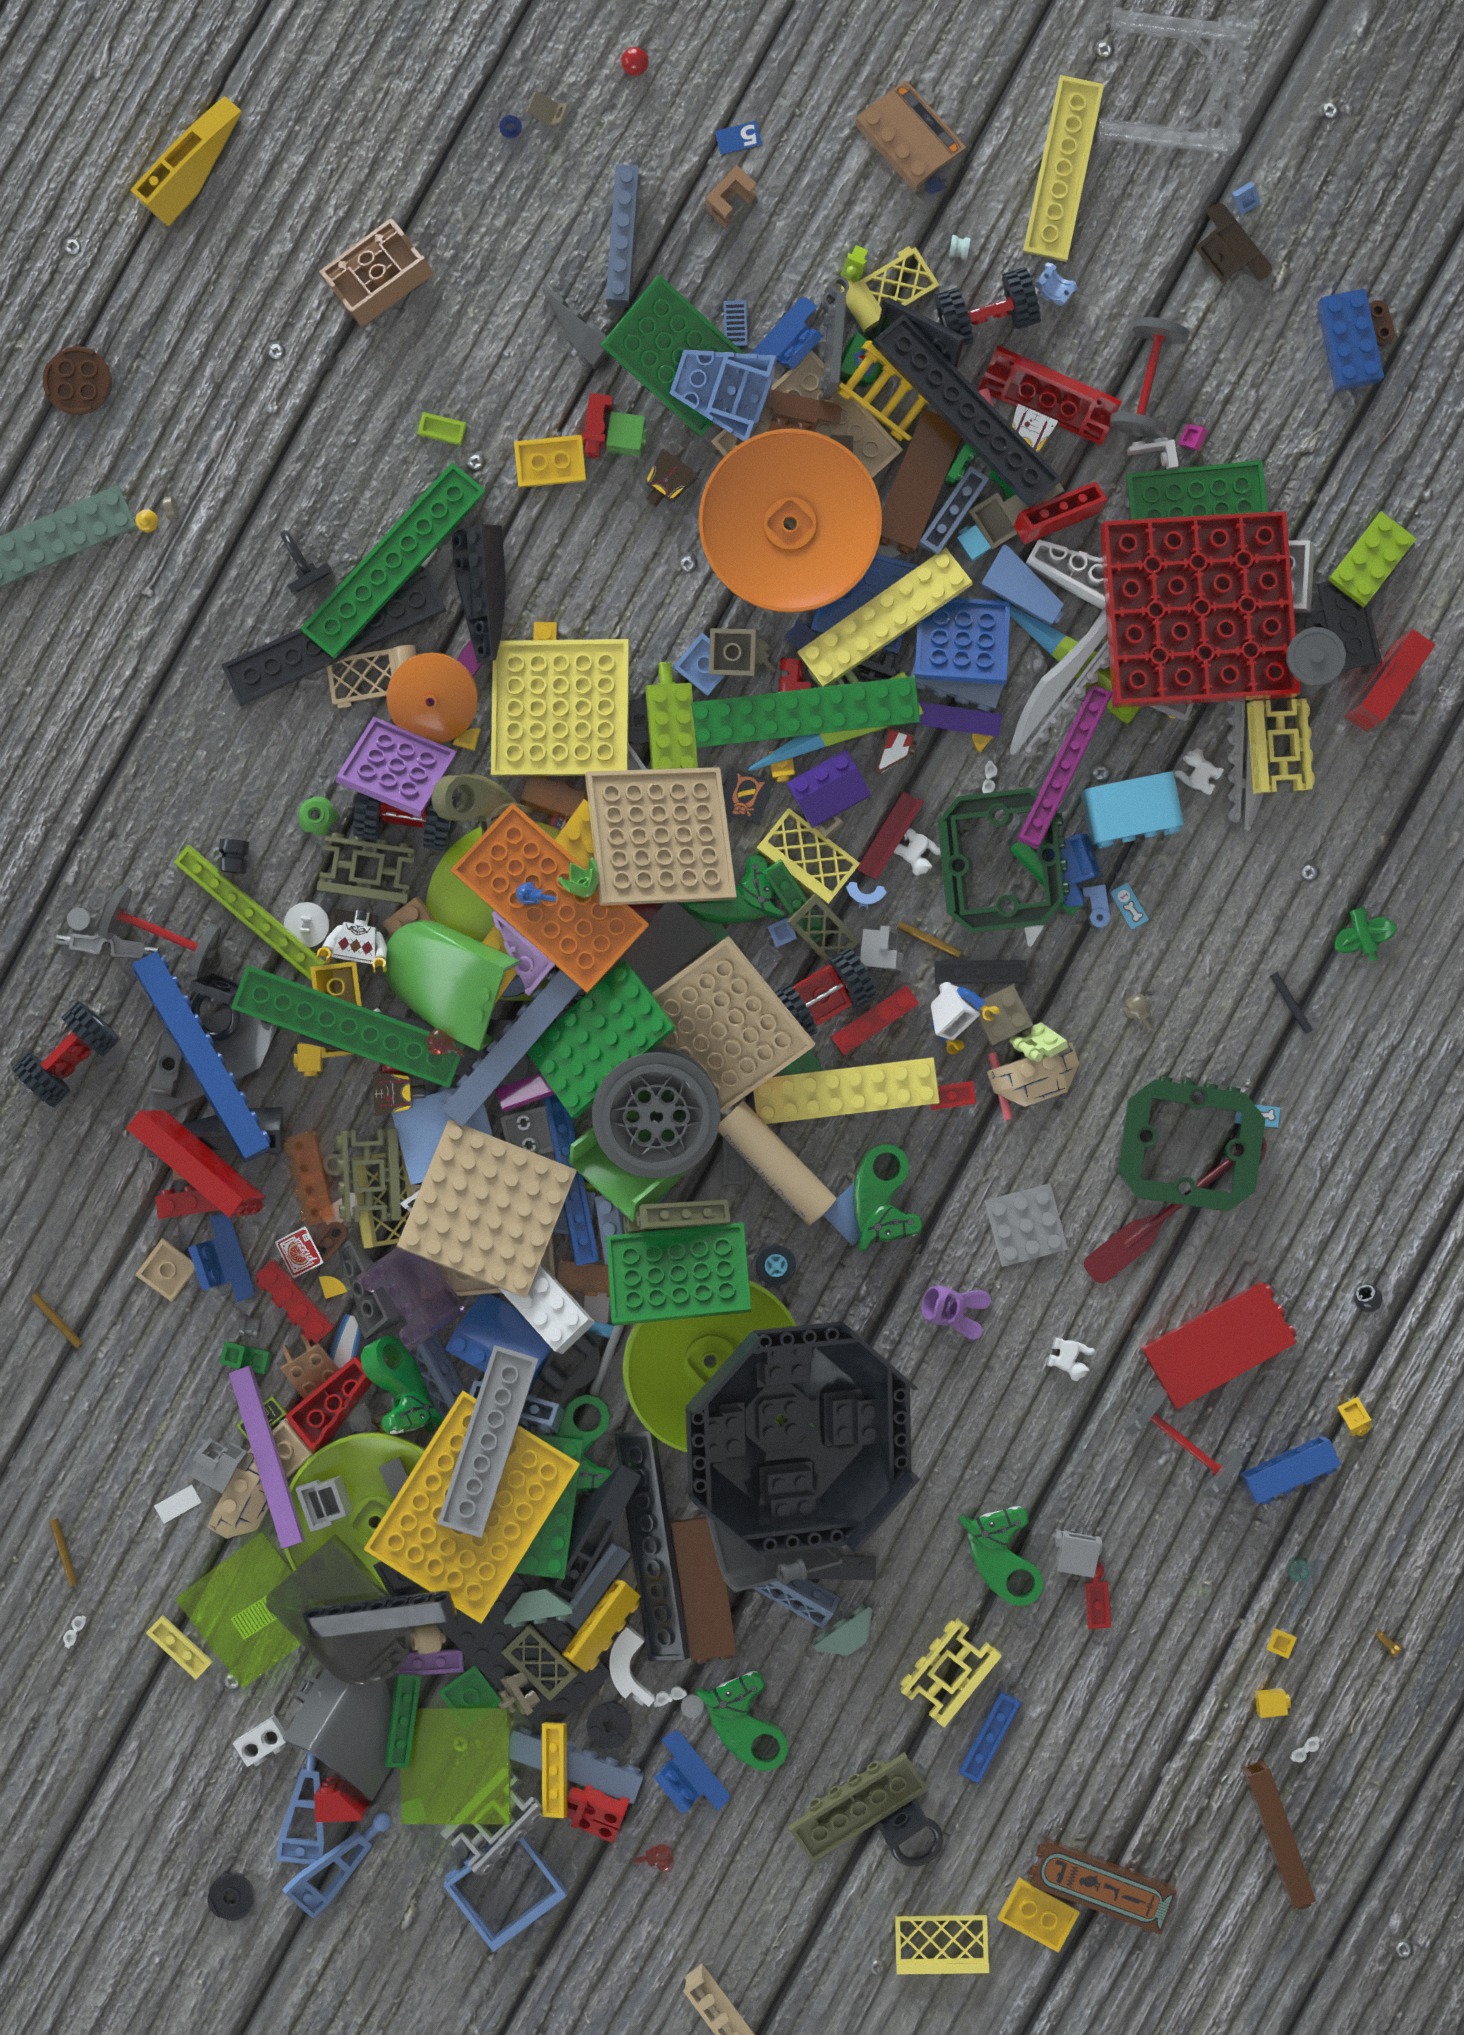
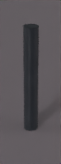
M1275 972L1270 978L1305 1034L1313 1030L1279 973Z

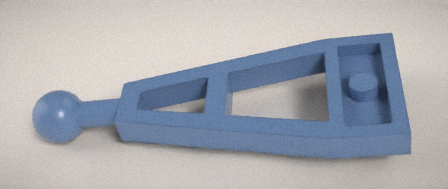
M305 1751L308 1754L306 1769H301L278 1839L276 1861L311 1865L324 1855V1822L316 1823L317 1840L287 1837L296 1807L315 1809V1800L299 1798L305 1778H313L314 1794L321 1784L320 1770H315L317 1757Z
M378 1813L373 1819V1825L363 1835L357 1831L299 1872L282 1889L285 1895L314 1919L332 1901L372 1847L370 1840L379 1831H386L390 1827V1816L386 1813ZM357 1844H360L348 1862L341 1857ZM335 1862L342 1870L324 1894H322L308 1880L329 1864Z

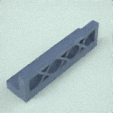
M432 1325L401 1342L415 1360L426 1384L429 1398L444 1420L447 1412L443 1407V1403L447 1404L449 1409H451L462 1390L465 1392L466 1390ZM410 1341H414L417 1352L413 1350ZM422 1362L428 1367V1372L424 1371ZM433 1383L437 1384L439 1393L434 1390Z
M612 1540L583 1581L574 1599H570L569 1603L575 1607L576 1612L570 1614L569 1619L561 1620L562 1622L567 1621L579 1629L630 1557L631 1553Z
M807 1578L804 1580L795 1579L789 1581V1584L786 1585L776 1581L753 1587V1589L822 1629L834 1614L840 1597ZM778 1588L781 1591H783L784 1594H778L774 1591V1589ZM793 1600H799L804 1606L795 1604ZM813 1612H819L825 1617L821 1619L814 1615Z

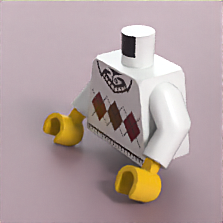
M356 910L354 924L343 922V925L337 926L326 938L322 948L317 951L316 960L318 961L320 956H325V964H328L331 956L372 964L373 972H376L378 966H382L383 973L387 971L386 957L388 948L383 935L377 931V928L367 926L370 913Z

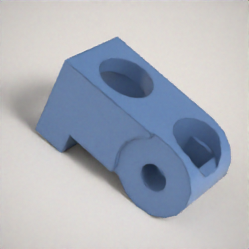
M1105 885L1081 888L1082 896L1088 897L1090 913L1088 921L1090 925L1095 928L1106 926L1110 920Z

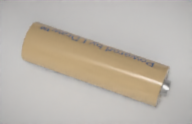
M743 1100L734 1108L731 1106L720 1114L722 1118L718 1129L720 1135L808 1226L817 1221L834 1204L837 1199L834 1194Z

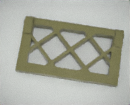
M815 893L787 920V923L827 965V960L830 958L825 954V949H836L837 955L847 948H850L852 951L860 943V940ZM816 904L822 910V914H811V908ZM811 917H822V930H810ZM826 917H829L837 926V930H825ZM801 918H807L806 930H803L797 924ZM810 933H822L821 946H818L810 938ZM825 933H837V946H825ZM841 933H844L850 940L845 946H840Z
M531 1624L527 1625L501 1652L520 1672L524 1673L525 1677L549 1701L579 1673ZM531 1634L539 1644H525V1638ZM515 1648H523V1660H519L512 1653ZM525 1648H539V1660H525ZM541 1648H545L555 1660H541ZM525 1664H539V1677H536ZM541 1664H555V1677H541ZM558 1664H561L569 1672L564 1677H557ZM541 1680H555V1686L549 1690Z

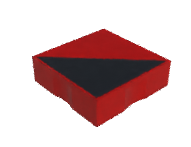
M1414 629L1395 641L1344 717L1366 732L1376 724L1378 725L1383 722L1436 644Z

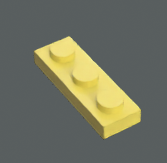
M164 1615L146 1632L151 1639L195 1680L213 1662Z

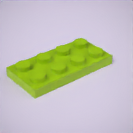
M1380 511L1328 580L1364 608L1417 538Z

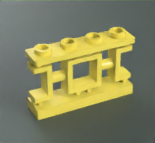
M1306 698L1287 700L1288 711L1271 712L1270 700L1247 703L1253 794L1277 792L1276 781L1293 780V791L1313 789L1315 776L1311 769L1313 752L1310 749L1309 741L1312 732L1310 726H1308L1310 707L1307 704ZM1295 716L1296 729H1285L1284 717ZM1275 717L1276 730L1265 731V718ZM1274 735H1289L1291 756L1274 757ZM1298 761L1299 774L1289 775L1288 762ZM1268 763H1279V775L1269 776Z
M959 1618L955 1621L951 1620L945 1626L943 1631L946 1633L941 1639L936 1638L929 1647L931 1650L926 1657L922 1656L916 1662L915 1667L917 1669L913 1674L910 1675L908 1673L900 1683L902 1686L900 1689L901 1693L910 1700H913L918 1692H920L935 1704L929 1715L936 1719L943 1727L949 1723L1002 1657L1001 1653L988 1642H985L981 1649L978 1650L963 1638L968 1632L969 1627ZM959 1629L960 1631L955 1638L964 1646L956 1655L947 1647L939 1654ZM971 1651L980 1659L988 1652L968 1677L972 1668L964 1662V1659ZM947 1656L964 1669L951 1686L935 1674V1671ZM931 1665L926 1673L935 1681L932 1686L926 1690L917 1683L911 1690L912 1686L928 1666ZM942 1687L950 1694H953L959 1688L939 1713L943 1703L935 1698V1695Z

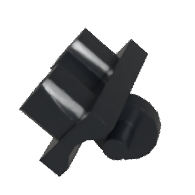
M873 654L856 666L870 672L867 673L861 670L859 676L867 679V682L882 680L881 677L874 674L892 678L895 669H893L895 657L884 654L881 664L872 662Z

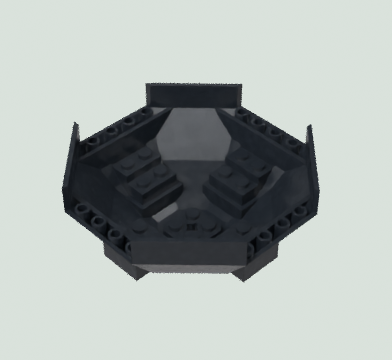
M842 1321L751 1331L686 1406L688 1497L701 1511L765 1565L766 1559L764 1555L845 1545L856 1554L920 1480L912 1472L910 1388L912 1390H917L918 1388ZM779 1414L782 1415V1418H781L780 1421H778V1422L774 1421L775 1419H777V1418L779 1417Z

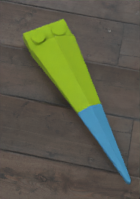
M1010 605V616L1058 662L1079 643ZM1092 652L1074 676L1076 680H1078L1098 652ZM1110 667L1104 670L1098 668V681L1093 684L1112 692ZM1086 683L1087 691H1089L1091 683ZM1111 697L1106 710L1128 726L1142 706L1113 708Z
M902 672L889 679L904 678L906 675ZM919 704V713L922 715L924 712ZM893 726L799 736L755 763L748 770L753 771Z

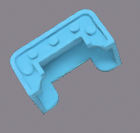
M1173 771L1091 787L1080 793L1091 846L1097 845L1098 849L1111 847V845H1114L1113 841L1122 839L1123 843L1136 840L1138 835L1144 834L1145 838L1155 837L1159 835L1158 831L1164 832L1165 836L1176 834L1184 826Z

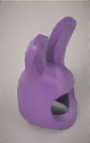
M937 1285L929 1288L925 1293L921 1307L922 1315L930 1323L953 1326L966 1338L975 1340L980 1338L983 1330L978 1322L963 1316L965 1307L985 1309L990 1305L991 1297L988 1292L982 1290L958 1293L948 1287Z

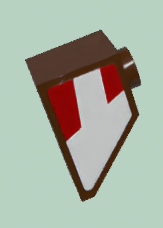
M888 728L875 774H881L908 759L909 754L914 755L917 742L913 741L915 735Z

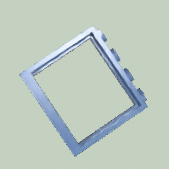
M526 1835L519 1841L555 1889L494 1935L456 1884L457 1881L472 1871V1867H469L467 1863L475 1855L473 1854L463 1862L465 1866L457 1870L454 1868L445 1876L447 1879L443 1886L493 1952L564 1899L568 1893V1890ZM489 1843L482 1847L484 1855L493 1847Z

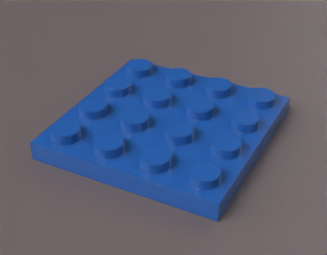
M875 554L869 569L854 588L835 602L816 609L811 631L821 634L825 633L919 565ZM904 633L881 650L898 655Z
M953 598L920 621L917 629L914 675L916 679L1006 685L1011 602Z

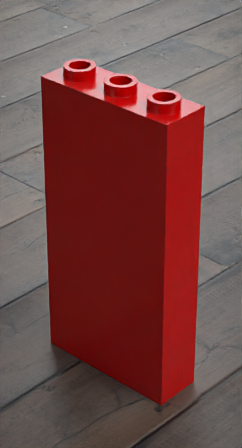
M140 1110L126 1129L228 1217L256 1215L263 1208L264 1204L262 1202L266 1199V1196L166 1110Z
M1258 1282L1141 1347L1160 1384L1167 1391V1396L1175 1409L1181 1408L1297 1343L1294 1338L1297 1334L1292 1325H1287L1283 1319L1286 1314L1281 1305H1276L1272 1297L1275 1295L1269 1284L1265 1285L1263 1282Z

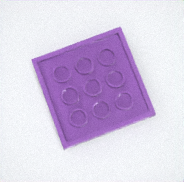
M373 716L336 776V783L421 817L432 798L431 795L435 784L445 776L456 757L457 751Z

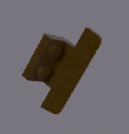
M1218 203L1206 211L1218 228L1201 241L1195 249L1221 283L1226 282L1245 265L1250 268L1260 282L1272 272V265L1224 204Z

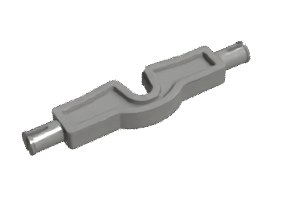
M72 933L71 937L56 936V939L65 940H56V944L68 945L69 949L97 955L102 954L106 942L111 944V956L142 959L144 956L152 954L150 951L159 952V948L145 947L146 944L141 942L126 941L115 934L110 940L98 936V934L88 936Z

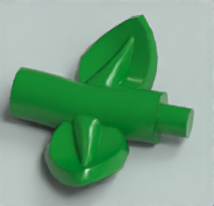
M1365 907L1349 911L1353 927L1345 928L1339 932L1335 941V950L1341 953H1353L1361 947L1363 954H1368L1370 962L1378 960L1376 950H1379L1377 943L1385 942L1393 937L1398 930L1397 926L1391 920L1384 917H1376L1368 922Z

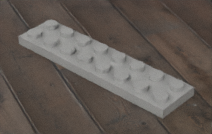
M494 1345L437 1524L480 1538L483 1537L539 1359Z

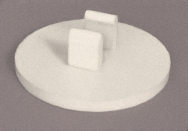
M304 902L293 906L287 912L284 926L310 948L319 945L326 938L329 932V918L320 906Z

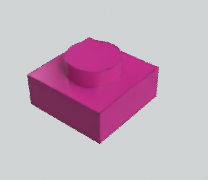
M1187 424L1178 445L1185 449L1200 451L1209 431L1201 426Z

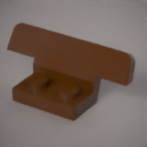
M770 390L765 405L767 408L774 409L768 431L802 429L816 432L818 419L839 424L841 420L842 409L838 404L776 390Z

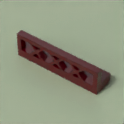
M906 792L902 793L858 866V871L874 881L878 879L924 803L923 800L920 798L916 799Z

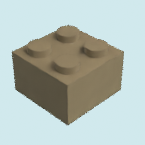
M710 628L709 674L758 676L759 630Z
M1010 985L983 999L986 1002V1006H996L1000 1010V1014L997 1015L990 1011V1015L995 1020H985L982 1010H979L980 1015L977 1017L990 1046L1033 1026L1014 985Z

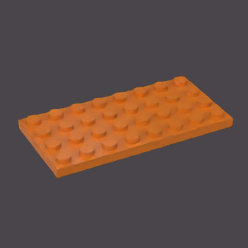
M511 803L450 871L588 994L649 927V924L627 904L600 906L598 886L594 894L585 898L567 891L557 878L562 877L570 881V863H574L585 870L588 869L514 803ZM532 882L537 889L543 890L542 894L557 898L556 902L541 900L540 904H523L518 901L516 890L521 884Z

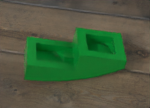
M225 1341L219 1364L237 1369L252 1366L254 1372L268 1374L273 1352Z

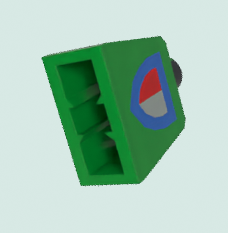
M859 333L850 337L841 355L840 379L845 381L851 378L865 358L864 354L866 352L861 347L868 340ZM878 361L872 363L857 385L866 388L874 380H877L883 372L882 364Z

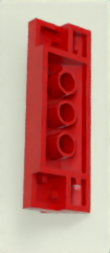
M999 345L978 389L980 391L988 388L992 397L1015 407L1020 404L1057 420V426L1101 446L1111 427L1109 424L1112 413H1116L1122 403L1121 400Z

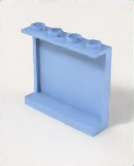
M452 1085L449 1088L440 1087L438 1088V1093L431 1095L430 1091H426L425 1099H413V1108L392 1113L411 1185L424 1181L448 1119L455 1121L442 1110L444 1106L442 1100L449 1092L454 1094L460 1087L453 1089ZM483 1102L465 1125L493 1136L485 1103Z

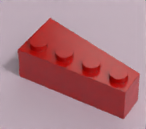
M356 1356L353 1357L285 1415L311 1451L317 1452L328 1444L373 1383L366 1376L362 1368L361 1359Z

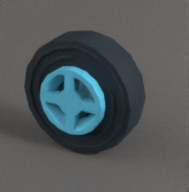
M771 1245L759 1253L755 1266L757 1274L762 1281L769 1285L779 1286L792 1279L796 1271V1260L792 1252L786 1247Z

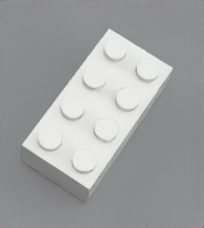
M540 1262L526 1298L500 1289L551 1348L560 1354H563L595 1323L542 1262Z

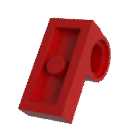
M973 1081L938 1086L940 1103L930 1104L931 1110L977 1104Z

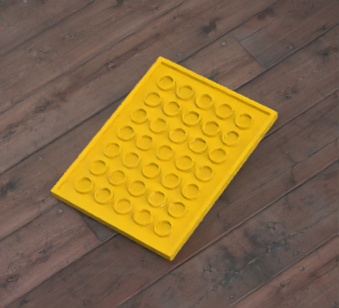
M462 1390L363 1550L430 1592L449 1591L455 1608L482 1624L580 1463L518 1425L483 1537L480 1538L437 1524L477 1401L475 1397Z

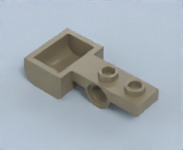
M1058 483L1034 506L1051 500L1065 492L1061 484ZM997 492L970 509L969 512L992 550H995L1018 536L1017 531L1013 527L1017 515L1022 510L1029 509V507L1016 494L1003 502Z

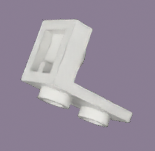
M1167 437L1155 439L1154 443L1148 444L1145 441L1134 442L1127 450L1128 456L1163 450V453H1161L1162 466H1166V470L1177 469L1179 466L1175 441L1168 440Z

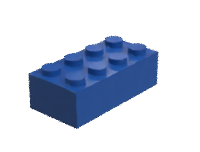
M1366 288L1321 297L1316 305L1335 392L1379 383L1384 378Z
M1321 1435L1239 1475L1250 1498L1257 1504L1262 1503V1505L1274 1501V1496L1280 1493L1283 1495L1292 1493L1296 1490L1295 1486L1302 1483L1303 1485H1308L1315 1482V1477L1323 1473L1327 1476L1336 1472V1467L1340 1466L1341 1463L1331 1441Z

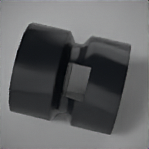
M220 839L219 852L222 853V856L218 858L217 871L247 874L248 861L245 859V856L249 855L250 842L236 839Z

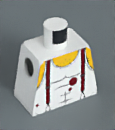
M1018 404L1012 427L1039 453L1058 421Z

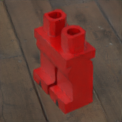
M590 393L585 421L586 432H582L583 445H585L586 457L599 459L601 448H606L605 419L607 412H613L614 401L612 396Z
M588 1784L584 1790L572 1786L567 1798V1818L573 1820L571 1827L577 1829L579 1826L583 1831L614 1843L630 1799L621 1796L619 1801L606 1796L600 1790H592L593 1786Z

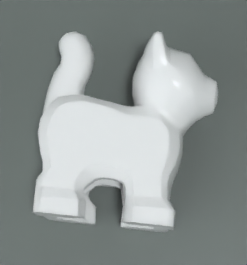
M1197 748L1189 751L1182 758L1188 765L1195 767L1192 774L1187 776L1183 771L1178 770L1174 772V776L1180 778L1183 783L1192 789L1201 790L1203 793L1210 795L1215 785L1209 783V778L1219 779L1224 769L1217 768L1211 762L1205 760L1203 751Z
M909 828L903 837V840H909V845L906 847L899 843L893 853L902 856L905 861L911 864L913 874L917 876L926 874L929 869L931 870L932 865L927 859L922 858L921 855L926 849H930L935 855H941L940 848L926 836L918 834Z
M1057 1337L1054 1339L1052 1349H1059L1060 1353L1059 1356L1049 1355L1048 1366H1056L1063 1371H1067L1074 1381L1085 1377L1087 1371H1090L1089 1368L1083 1363L1075 1362L1079 1352L1089 1356L1094 1355L1095 1349L1088 1348L1086 1345L1073 1340H1063Z

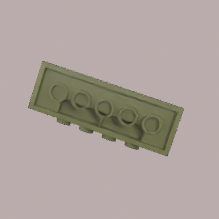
M904 1752L887 1764L883 1760L870 1763L867 1766V1770L862 1774L856 1773L851 1775L843 1786H834L824 1798L813 1799L810 1801L808 1808H806L807 1814L788 1827L807 1857L814 1863L929 1789Z

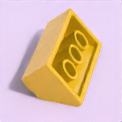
M356 961L310 967L313 989L362 1007ZM320 1047L321 1058L356 1055Z
M615 1579L561 1655L585 1672L589 1669L593 1670L600 1660L597 1658L602 1650L606 1651L613 1642L611 1638L616 1631L620 1632L627 1621L624 1619L629 1612L633 1613L640 1604L638 1600L641 1596L624 1581Z

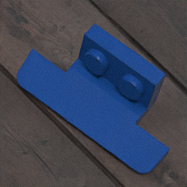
M800 298L750 354L777 355V362L785 369L794 370L823 337L818 330L810 329L804 323L818 306L808 298Z
M1076 834L1065 838L1066 849H1062L1063 858H1066L1068 863L1065 881H1069L1070 895H1067L1065 905L1070 908L1085 904L1078 883L1102 876L1088 834ZM1049 849L1046 853L1050 862L1054 859L1055 852L1053 849Z
M224 1213L211 1216L209 1218L216 1238L188 1247L202 1291L231 1282L237 1302L243 1301L254 1294V1288L231 1219Z
M677 1730L670 1732L662 1738V1742L674 1757L660 1768L654 1779L682 1814L689 1810L694 1801L703 1794L718 1811L729 1800V1793L684 1736Z

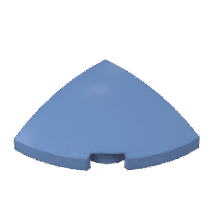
M854 1182L838 1196L834 1204L823 1214L852 1246L861 1236L854 1215Z

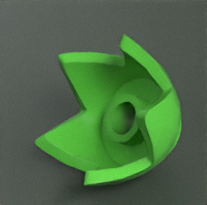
M316 796L305 800L298 810L301 829L318 836H326L331 825L339 818L337 810L325 796ZM314 811L320 812L318 819H313L312 813Z
M592 857L589 860L588 870L570 863V881L562 877L557 879L567 891L585 898L596 892L599 883V870Z

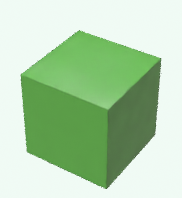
M611 411L606 443L607 452L641 457L642 446L646 445L648 428H645V416Z

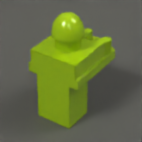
M856 245L852 254L848 253L840 275L848 281H860L867 263L865 259L868 250Z

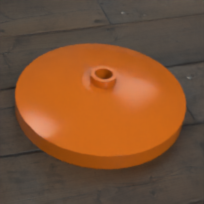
M422 653L407 659L394 672L387 688V707L396 726L436 743H444L461 735L473 721L478 707V690L470 672L456 659L440 653ZM427 699H434L435 704L433 702L429 703Z

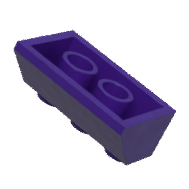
M847 750L840 752L787 782L791 795L812 829L871 796L863 777Z

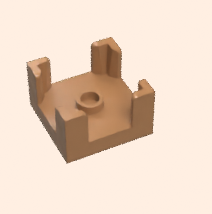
M736 165L705 198L706 211L726 229L732 222V218L728 216L732 211V207L727 202L737 193L747 203H750L756 197V192L753 189L757 186V183Z

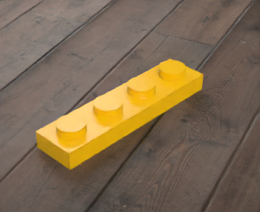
M545 1722L542 1724V1817H567L566 1723Z

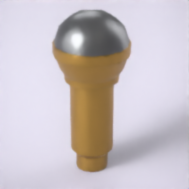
M1380 1630L1375 1633L1377 1639L1388 1649L1392 1658L1398 1660L1404 1656L1405 1649L1402 1645L1394 1643Z

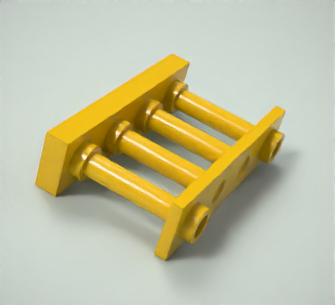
M866 341L861 347L866 352L864 360L846 384L839 382L837 393L846 400L851 398L892 430L890 434L901 442L902 439L910 441L912 437L905 431L924 405L929 403L918 393L917 401L898 426L889 420V415L908 390L915 389L871 344L872 341ZM878 361L883 365V372L864 398H861L852 390L871 364ZM896 375L901 379L899 382L901 385L883 410L879 412L870 404L890 376Z

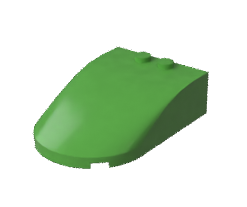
M419 920L399 928L387 943V971L385 972L387 982L395 995L417 1015L445 1035L478 1051L490 1045L496 1038L486 1034L505 971L519 965L520 960L434 921Z
M642 1090L638 1093V1097L643 1100L648 1099L651 1095L647 1090ZM665 1090L661 1096L664 1099H670L673 1097L674 1092ZM678 1109L674 1111L673 1116L680 1119L686 1113L684 1110ZM630 1110L626 1116L629 1119H636L639 1113L636 1110ZM655 1110L650 1113H655L656 1116L661 1114V1112L657 1113ZM593 1127L570 1146L569 1164L632 1222L637 1220L636 1212H639L640 1205L657 1203L687 1172L686 1170L680 1174L665 1178H647L629 1173L617 1166L604 1153L597 1141ZM646 1129L638 1133V1136L642 1139H646L651 1135V1132ZM666 1129L661 1135L664 1138H671L674 1132Z

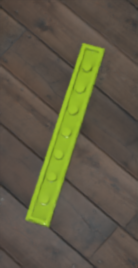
M187 845L176 858L174 863L309 980H312L310 967L325 965V961L321 957L317 961V954L221 871H217V868L192 846Z

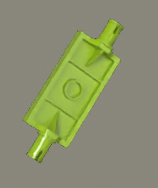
M672 662L658 663L660 683L658 685L645 686L651 769L698 768L695 727L691 702H693L692 684H676V682H673Z

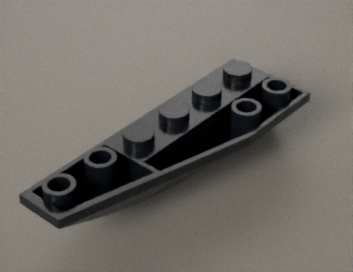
M283 1107L248 1108L250 1112L254 1111L260 1121L257 1125L261 1131L265 1130L271 1140L269 1151L266 1153L284 1152ZM216 1115L182 1124L217 1155L239 1154ZM147 1147V1158L158 1157Z

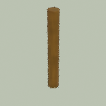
M900 921L896 928L956 958L959 957L962 951L905 922Z
M35 1293L30 1298L76 1349L83 1344L78 1336L38 1293Z
M58 1518L49 1520L69 1586L78 1584Z

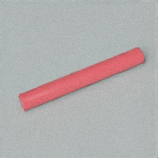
M997 1052L988 1054L991 1069L1000 1067ZM998 1095L1004 1120L1012 1119L1009 1100Z

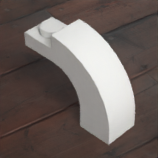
M627 1623L617 1635L612 1646L609 1661L611 1678L615 1687L625 1699L632 1692L634 1694L632 1697L642 1706L645 1703L649 1707L654 1702L655 1695L636 1680L630 1668V1660L644 1642V1637Z

